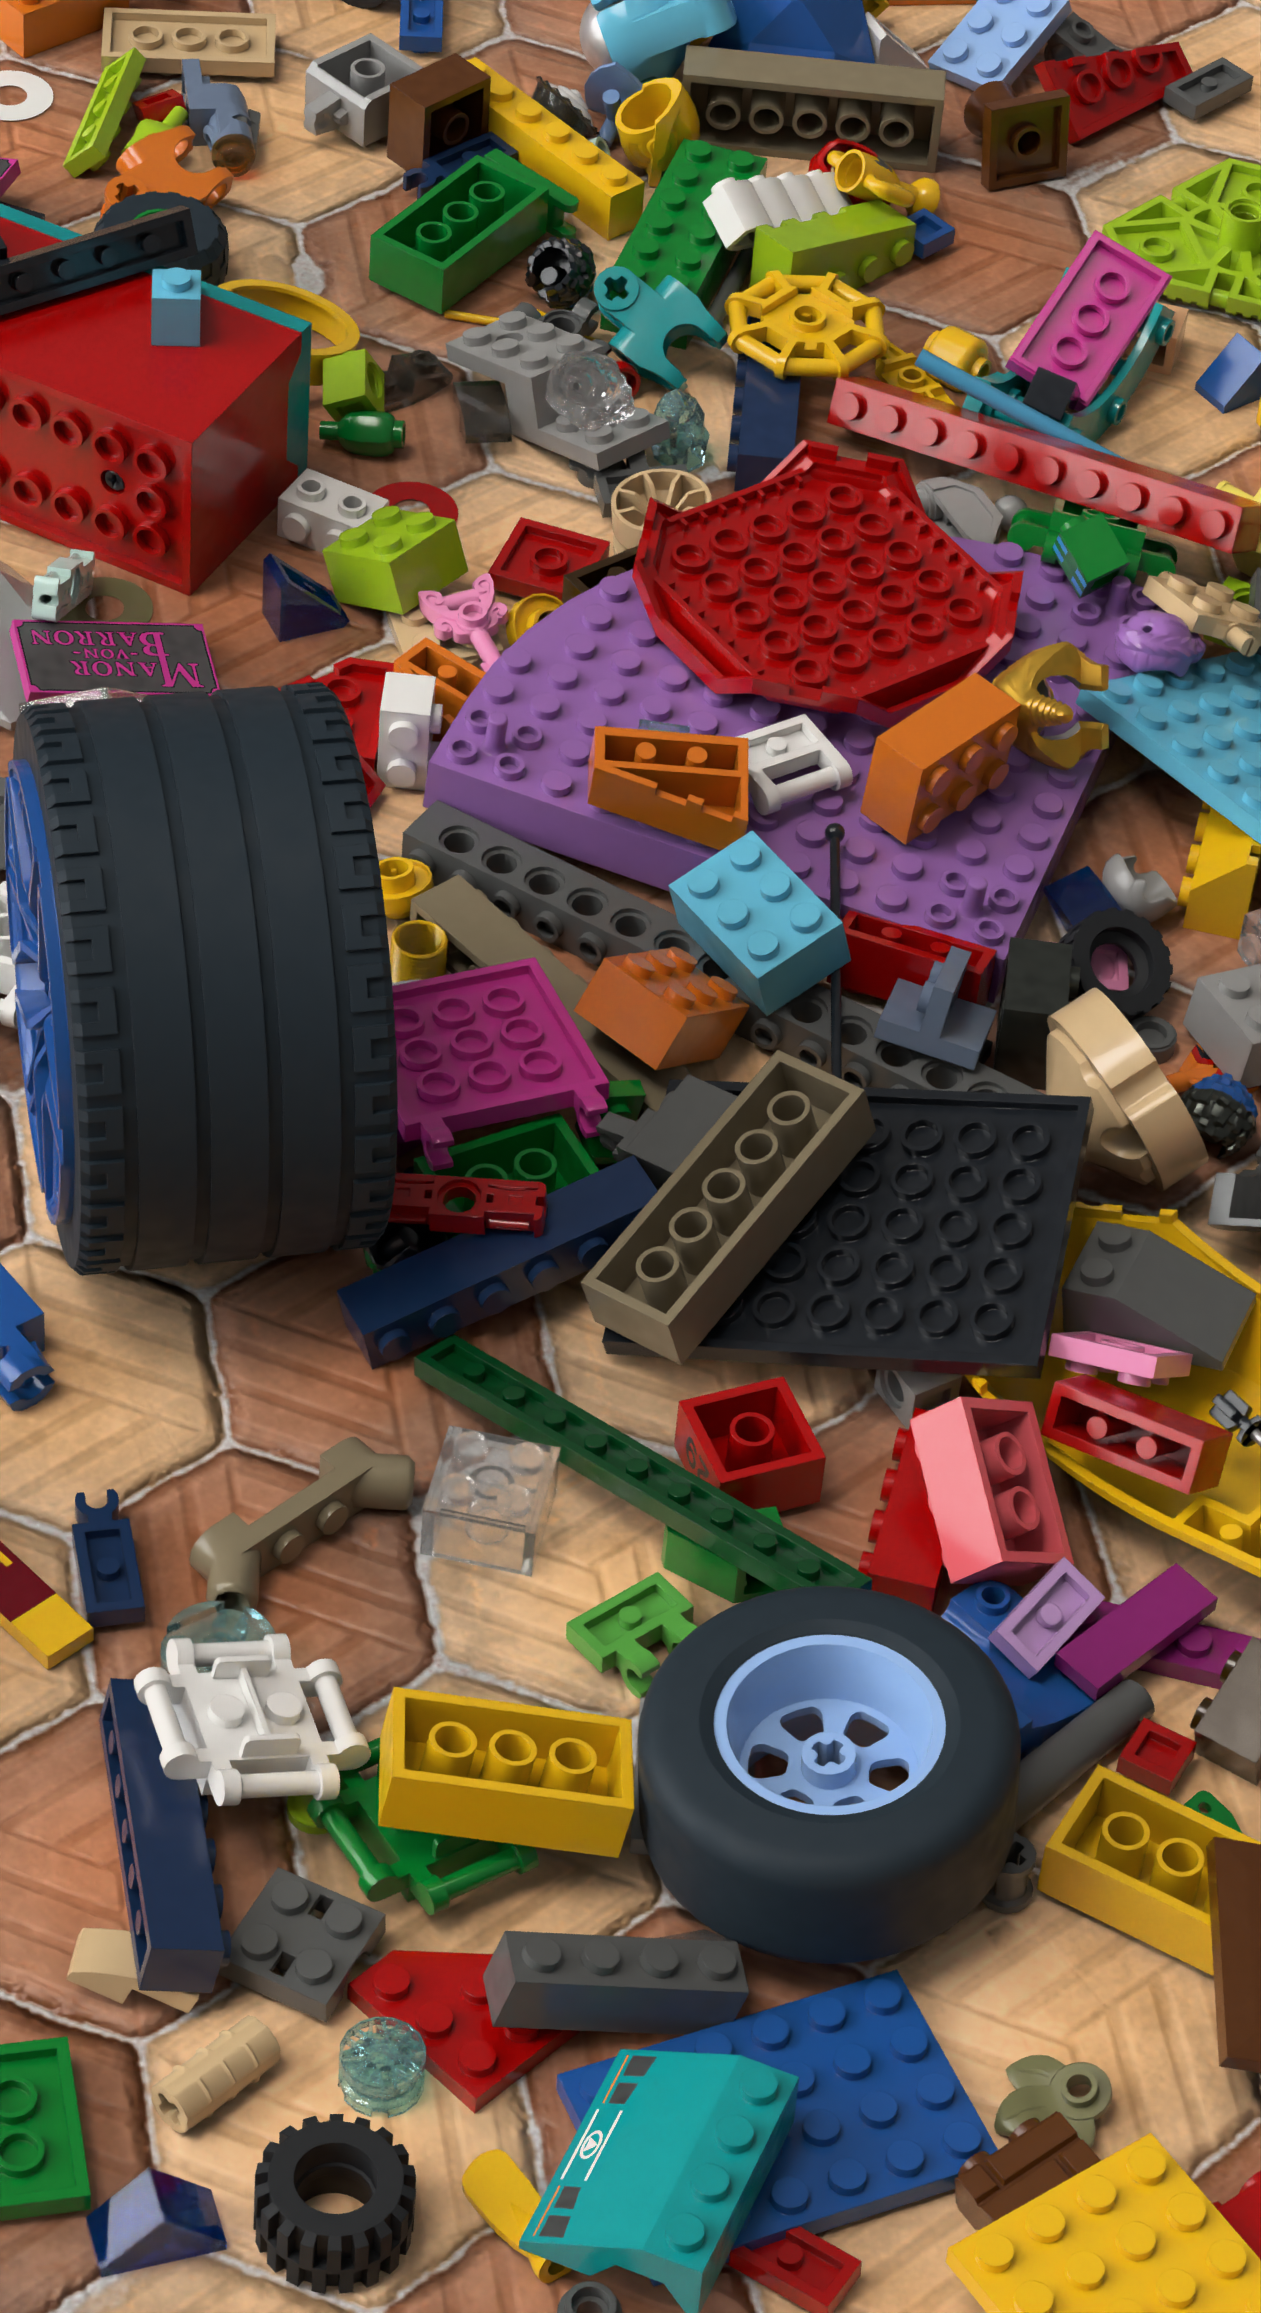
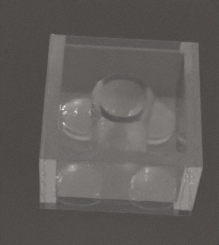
M449 1425L423 1507L420 1554L532 1577L556 1496L560 1448Z

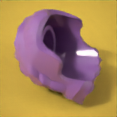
M1156 610L1138 612L1127 622L1120 623L1118 630L1113 633L1115 636L1114 650L1116 656L1136 673L1164 670L1172 672L1177 677H1183L1187 673L1190 664L1197 663L1201 659L1206 648V643L1201 640L1199 634L1191 632L1181 618L1174 614Z

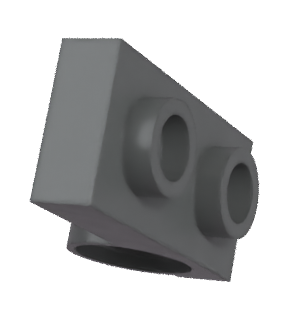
M1072 12L1047 41L1048 44L1044 50L1045 61H1061L1076 56L1086 55L1088 57L1119 50V52H1123V50L1100 34L1089 22Z

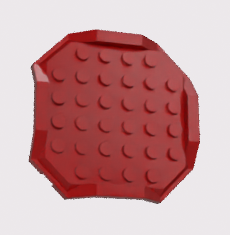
M803 439L761 483L684 512L650 497L635 557L632 578L656 636L715 694L751 693L761 695L768 701L833 714L842 712L856 714L890 728L975 672L984 678L1010 652L1024 570L987 572L926 515L904 459L868 452L867 461L837 456L839 446Z

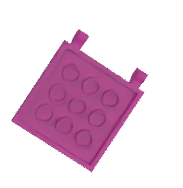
M535 957L392 986L397 1060V1128L405 1142L421 1139L427 1164L432 1171L454 1167V1162L447 1146L454 1145V1138L451 1132L479 1128L484 1125L522 1117H531L536 1114L574 1107L580 1131L585 1138L600 1136L597 1133L596 1126L602 1120L600 1114L608 1112L605 1100L609 1099L610 1082Z

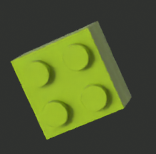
M386 506L374 511L371 519L358 527L345 530L339 535L337 541L322 550L336 602L403 615L419 605V591L431 590L438 592L468 572L455 519L434 516L431 512L416 513L400 510L397 506Z

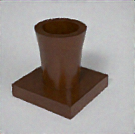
M991 81L981 85L971 94L965 105L964 122L972 134L983 139L981 184L988 191L1066 176L1070 95L1067 92L1059 89L1018 97L1015 90L1009 84L1002 81Z

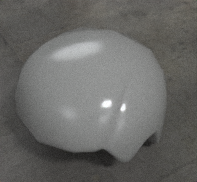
M1118 853L1114 854L1106 861L1102 871V887L1105 898L1111 908L1117 907V910L1121 911L1128 909L1133 911L1136 916L1144 917L1151 923L1177 906L1178 899L1157 871L1137 873L1134 870V864L1137 861L1135 855L1122 857Z

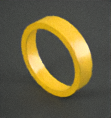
M259 279L233 280L217 286L311 322L312 330L325 336L336 345L329 348L311 349L310 386L323 385V359L357 349L360 332L355 321L343 309L315 293L296 286Z

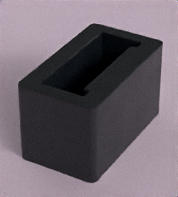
M1038 367L1022 403L1061 423L1065 413H1073L1081 393L1077 382Z

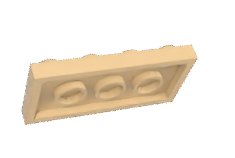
M104 7L101 71L135 47L146 58L141 72L158 73L165 76L182 74V59H199L202 76H244L249 79L274 77L276 14Z

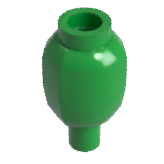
M355 411L346 414L339 422L321 421L319 437L322 440H338L346 451L353 454L385 457L390 455L395 448L404 449L406 423L405 421L396 420L388 412Z

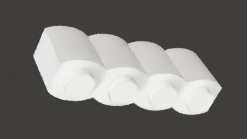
M820 169L810 171L805 175H794L792 172H786L777 177L765 178L764 175H756L748 180L737 181L734 177H729L716 183L711 188L712 194L702 202L725 248L730 251L753 247L756 226L767 224L772 228L780 227L783 220L795 218L800 222L811 220L814 213L825 211L829 215L838 214L841 207L853 205L848 194L841 192L836 187L834 181L835 172L822 173Z

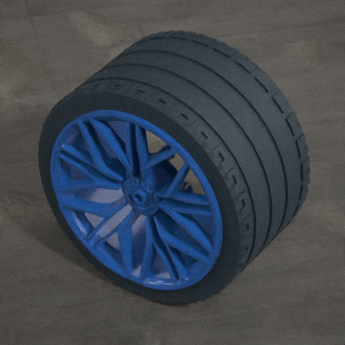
M316 682L283 685L281 691L274 686L216 690L211 696L204 691L147 695L143 698L142 702H139L135 697L76 701L72 707H67L63 702L28 705L17 718L13 760L8 763L9 776L5 779L4 837L11 958L12 964L15 965L17 988L15 989V1007L21 1063L35 1162L41 1192L45 1193L47 1215L51 1224L57 1226L60 1243L68 1265L79 1275L83 1276L115 1273L120 1266H124L128 1271L185 1266L189 1263V1260H193L197 1264L255 1259L260 1253L270 1258L321 1253L328 1250L329 1246L333 1247L335 1251L374 1246L384 1234L388 1225L395 1186L398 1126L395 1019L387 924L371 811L357 747L340 700L327 686Z

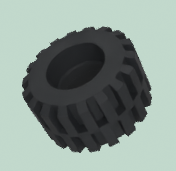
M330 2114L329 2121L319 2122L316 2116L303 2119L302 2129L296 2130L290 2125L279 2132V2144L269 2142L263 2151V2162L257 2164L255 2172L253 2230H256L255 2242L259 2252H267V2264L275 2273L286 2269V2281L297 2287L303 2281L312 2283L311 2291L325 2294L326 2286H338L339 2294L353 2292L354 2283L360 2281L368 2288L379 2282L380 2270L391 2274L399 2266V2255H406L411 2244L416 2199L414 2165H408L409 2153L403 2144L392 2146L393 2134L384 2127L375 2132L370 2129V2120L358 2116L354 2123L343 2121L344 2114ZM340 2193L349 2195L364 2205L348 2213L329 2214L318 2211L305 2202L321 2194Z

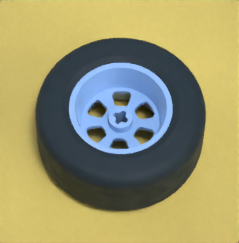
M799 1587L757 1596L726 1609L693 1630L667 1656L651 1682L640 1715L638 1729L639 1818L644 1843L656 1872L676 1900L696 1919L713 1931L736 1941L742 1946L774 1957L806 1963H855L894 1955L926 1943L957 1924L982 1901L1001 1873L1012 1846L1017 1818L1021 1736L1018 1717L1010 1691L991 1659L960 1629L939 1615L893 1595L854 1587ZM768 1754L780 1757L788 1763L786 1772L780 1776L759 1779L748 1774V1769ZM901 1766L909 1774V1778L892 1791L879 1788L869 1782L871 1771L878 1768ZM789 1797H796V1798H798V1799L804 1801L805 1803L798 1802V1801H794V1800H791V1799H788V1798H789Z

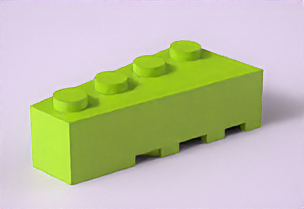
M873 200L841 207L838 214L829 215L823 211L814 213L811 220L800 222L795 218L783 220L780 227L772 228L767 224L756 226L749 287L763 280L768 271L779 270L782 274L826 276L828 272L838 274L839 280L854 289H858L912 261L917 224L882 200Z

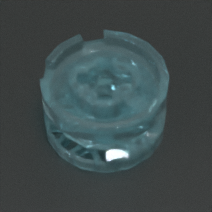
M393 2017L369 2018L358 2022L350 2028L340 2043L338 2087L342 2089L344 2101L356 2112L371 2117L372 2112H384L388 2114V2118L403 2114L417 2104L424 2091L426 2046L420 2033L409 2023ZM373 2025L376 2027V2033H373ZM368 2027V2032L360 2030ZM355 2036L359 2038V2040L354 2041L350 2037ZM345 2045L350 2047L348 2050L343 2051Z

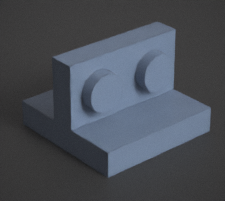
M951 946L944 963L935 960L928 981L925 982L924 986L898 978L879 1018L874 1037L974 1070L992 1028L997 1011L957 998L972 952Z

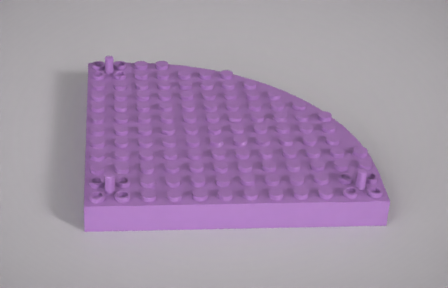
M949 536L987 572L1024 570L1011 649L984 677L987 681L992 683L1002 671L1033 650L1066 641L1073 644L1086 657L1097 664L1109 665V679L1137 674L1116 656L1114 650L1115 636L1113 633L1118 630L1120 623L1127 622L1138 612L1156 610L1167 613L1142 593L1144 587L1132 584L1127 577L1120 575L1114 577L1111 584L1079 599L1058 560H1055V564L1040 561L1042 555L1023 551L1021 546L1013 542H1001L996 545ZM633 569L616 576L604 577L599 585L568 600L529 628L513 645L505 649L467 698L429 760L423 807L429 808L436 800H439L524 842L670 892L669 884L714 856L720 850L587 804L588 761L595 726L737 737L806 714L846 759L852 770L853 782L849 787L837 791L827 788L784 803L779 811L768 815H761L757 811L752 795L748 791V825L746 834L753 830L830 909V842L825 837V829L831 823L842 825L845 830V836L840 842L841 920L851 910L901 925L919 926L997 950L988 1002L994 1004L1004 980L1010 937L1024 939L1118 735L1109 729V748L1102 750L1093 749L1087 752L1069 770H1061L1040 763L1011 745L1007 761L1009 771L997 788L987 789L975 797L967 808L962 811L956 810L941 820L932 832L928 834L922 833L905 845L860 812L876 738L890 728L856 714L847 712L833 714L768 701L761 695L751 693L715 694L656 636L632 578ZM1058 675L1046 678L1053 691L1054 699L1057 702L1061 701L1062 704L1069 705L1073 711V718L1067 724L1045 726L1040 732L1042 737L1063 734L1072 728L1077 721L1099 722L1075 703L1081 689H1078L1072 682ZM816 764L772 779L771 781L777 785L818 771L821 768Z

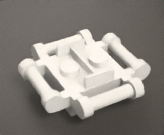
M285 1633L267 1634L263 1640L214 1643H192L190 1638H171L166 1648V1661L170 1674L161 1667H150L142 1670L134 1679V1688L141 1703L147 1705L162 1747L159 1760L164 1774L173 1780L196 1779L201 1795H213L218 1806H235L240 1803L241 1799L299 1795H313L317 1801L334 1800L338 1797L340 1791L339 1771L357 1769L367 1763L371 1757V1750L363 1734L356 1731L341 1692L340 1686L342 1685L343 1678L337 1663L332 1659L324 1658L312 1662L306 1668H294L291 1661L289 1638ZM196 1667H213L211 1672L198 1673ZM305 1697H318L334 1741H321Z

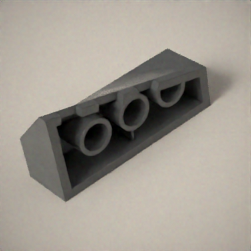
M706 1929L659 1938L505 1931L483 1974L493 2027L686 2035L725 2022H733L749 1994L738 1943Z

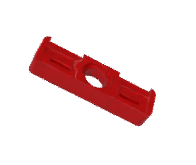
M396 1173L393 1202L388 1222L429 1224L430 1231L485 1235L486 1228L534 1231V1238H537L544 1232L548 1207L546 1185L536 1181ZM459 1197L468 1198L475 1203L471 1209L465 1212H453L445 1207L450 1200Z

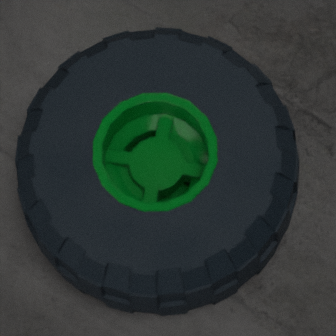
M157 191L145 192V194L141 195L134 194L112 205L103 214L99 222L96 223L94 232L179 205L188 207L191 211L198 254L162 266L167 268L178 267L186 270H201V281L214 286L224 283L228 270L229 256L226 226L223 225L215 212L209 206H204L200 200L174 192L157 193Z

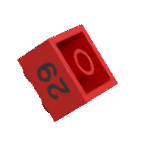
M784 1376L679 1401L674 1447L687 1471L752 1509L776 1506L778 1512L820 1502L826 1456Z

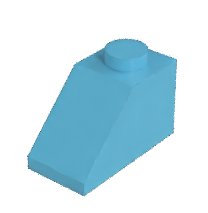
M178 267L152 269L151 345L200 347L201 270H186Z

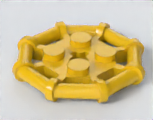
M779 270L768 271L763 280L741 293L735 292L730 294L724 304L725 311L729 315L730 334L727 339L729 347L734 353H744L774 372V377L785 380L787 376L832 377L836 381L839 377H848L850 372L869 360L882 358L890 346L889 340L884 333L883 316L885 314V306L879 298L867 297L842 282L836 273L828 272L826 276L782 274ZM747 317L758 318L760 322L748 324ZM862 320L866 327L855 325L854 321ZM761 342H768L781 350L780 354ZM849 344L857 346L846 354L841 352V349Z

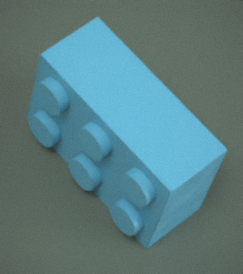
M753 830L668 885L678 923L766 1016L851 961L843 922Z

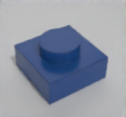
M923 208L907 217L917 224L913 254L921 259L954 243L955 228L927 209Z

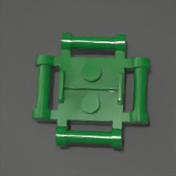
M1057 497L1052 514L1031 508L1019 509L1014 513L1011 527L1007 534V541L1018 544L1022 547L1023 551L1029 550L1033 545L1042 547L1043 552L1040 561L1055 564L1057 558L1052 551V547L1061 532L1060 527L1079 515H1085L1089 519L1099 513H1103L1130 561L1123 576L1127 577L1131 583L1135 582L1137 571L1147 572L1148 576L1156 577L1164 571L1176 574L1175 564L1178 554L1176 547L1168 541L1146 536L1147 526Z
M380 1737L368 1742L371 1757L367 1763L357 1769L339 1771L340 1792L336 1799L317 1801L314 1798L307 1807V1813L314 1824L320 1829L327 1830L360 1877L358 1881L359 1888L371 1902H378L401 1892L407 1902L417 1899L429 1915H434L449 1908L450 1900L513 1871L521 1875L539 1865L537 1851L532 1846L378 1826ZM378 1764L377 1776L364 1781L359 1772Z

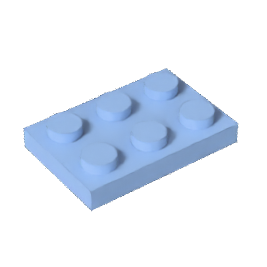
M978 0L927 61L929 68L946 71L947 80L973 91L991 81H1002L1011 86L1072 12L1069 0Z

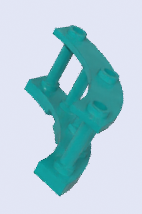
M1069 267L1066 268V270H1065V272H1064V274H1063V277L1065 276V274H1066L1067 271L1069 270ZM1155 303L1150 316L1147 317L1139 329V332L1142 333L1127 360L1120 358L1112 370L1111 374L1115 378L1102 394L1097 393L1091 404L1077 413H1065L1060 424L1093 442H1096L1111 424L1118 425L1126 412L1127 402L1144 377L1159 346L1167 345L1171 339L1175 328V321L1172 320L1175 312L1164 305ZM1011 370L1006 374L996 371L984 377L975 376L1020 402H1023L1031 384ZM967 394L962 408L1028 428Z

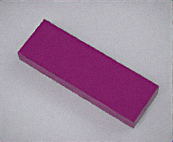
M1175 1563L1056 1652L1054 1666L1096 1701L1215 1611L1218 1598Z

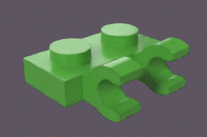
M656 1572L567 1622L566 1639L601 1673L616 1666L627 1688L640 1699L646 1696L653 1677L650 1674L660 1668L657 1658L646 1648L662 1640L670 1654L685 1637L697 1628L696 1625L691 1623L693 1622L694 1606L659 1572Z

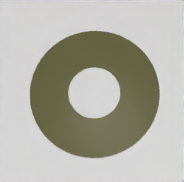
M97 577L93 578L91 594L63 616L60 621L148 623L153 614V603L149 595L132 582L119 578ZM112 596L123 603L124 611L115 619L98 620L87 614L85 606L94 597Z

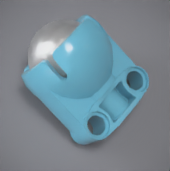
M590 0L591 2L587 6L580 23V44L587 61L594 69L601 65L618 62L643 84L658 78H672L685 59L686 45H690L691 41L698 38L710 37L730 29L736 24L737 16L732 0Z

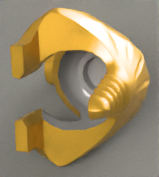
M1066 641L1033 650L1002 671L992 682L994 686L1021 704L1016 725L1018 727V735L1012 746L1040 763L1061 770L1072 769L1087 752L1093 749L1102 750L1109 748V725L1099 722L1077 721L1072 728L1063 734L1043 737L1040 735L1045 726L1067 724L1073 718L1072 708L1054 699L1053 691L1046 678L1058 675L1072 682L1078 689L1106 691L1108 689L1109 665L1097 664L1086 657L1073 644Z

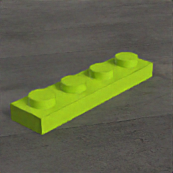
M135 47L106 66L102 72L63 163V167L74 178L89 168L92 171H96L105 164L111 155L109 147L120 133V121L132 105L129 101L130 97L142 81L139 76L146 58Z

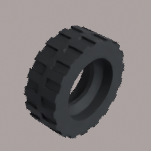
M1117 907L1107 908L1102 912L1097 910L1061 937L1059 943L1073 945L1071 966L1081 967L1077 998L1090 989L1097 988L1116 1005L1130 1022L1145 1015L1159 1005L1164 999L1163 995L1170 989L1172 982L1169 981L1170 975L1173 974V964H1170L1169 956L1171 954L1169 948L1165 946L1162 940L1163 936L1158 929L1155 930L1150 925V921L1144 917L1136 916L1133 911L1128 909L1121 911L1117 910ZM1111 944L1118 946L1126 953L1135 970L1133 983L1128 989L1112 991L1107 989L1097 979L1091 966L1092 954L1097 947ZM1069 997L1068 1002H1072L1076 998Z

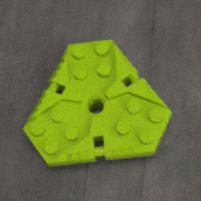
M1228 158L1174 187L1171 200L1163 195H1159L1103 225V235L1173 276L1160 298L1165 297L1173 302L1177 300L1182 301L1183 304L1190 306L1195 304L1197 307L1209 310L1210 305L1224 308L1226 314L1233 316L1242 315L1243 318L1250 320L1254 318L1261 322V165Z

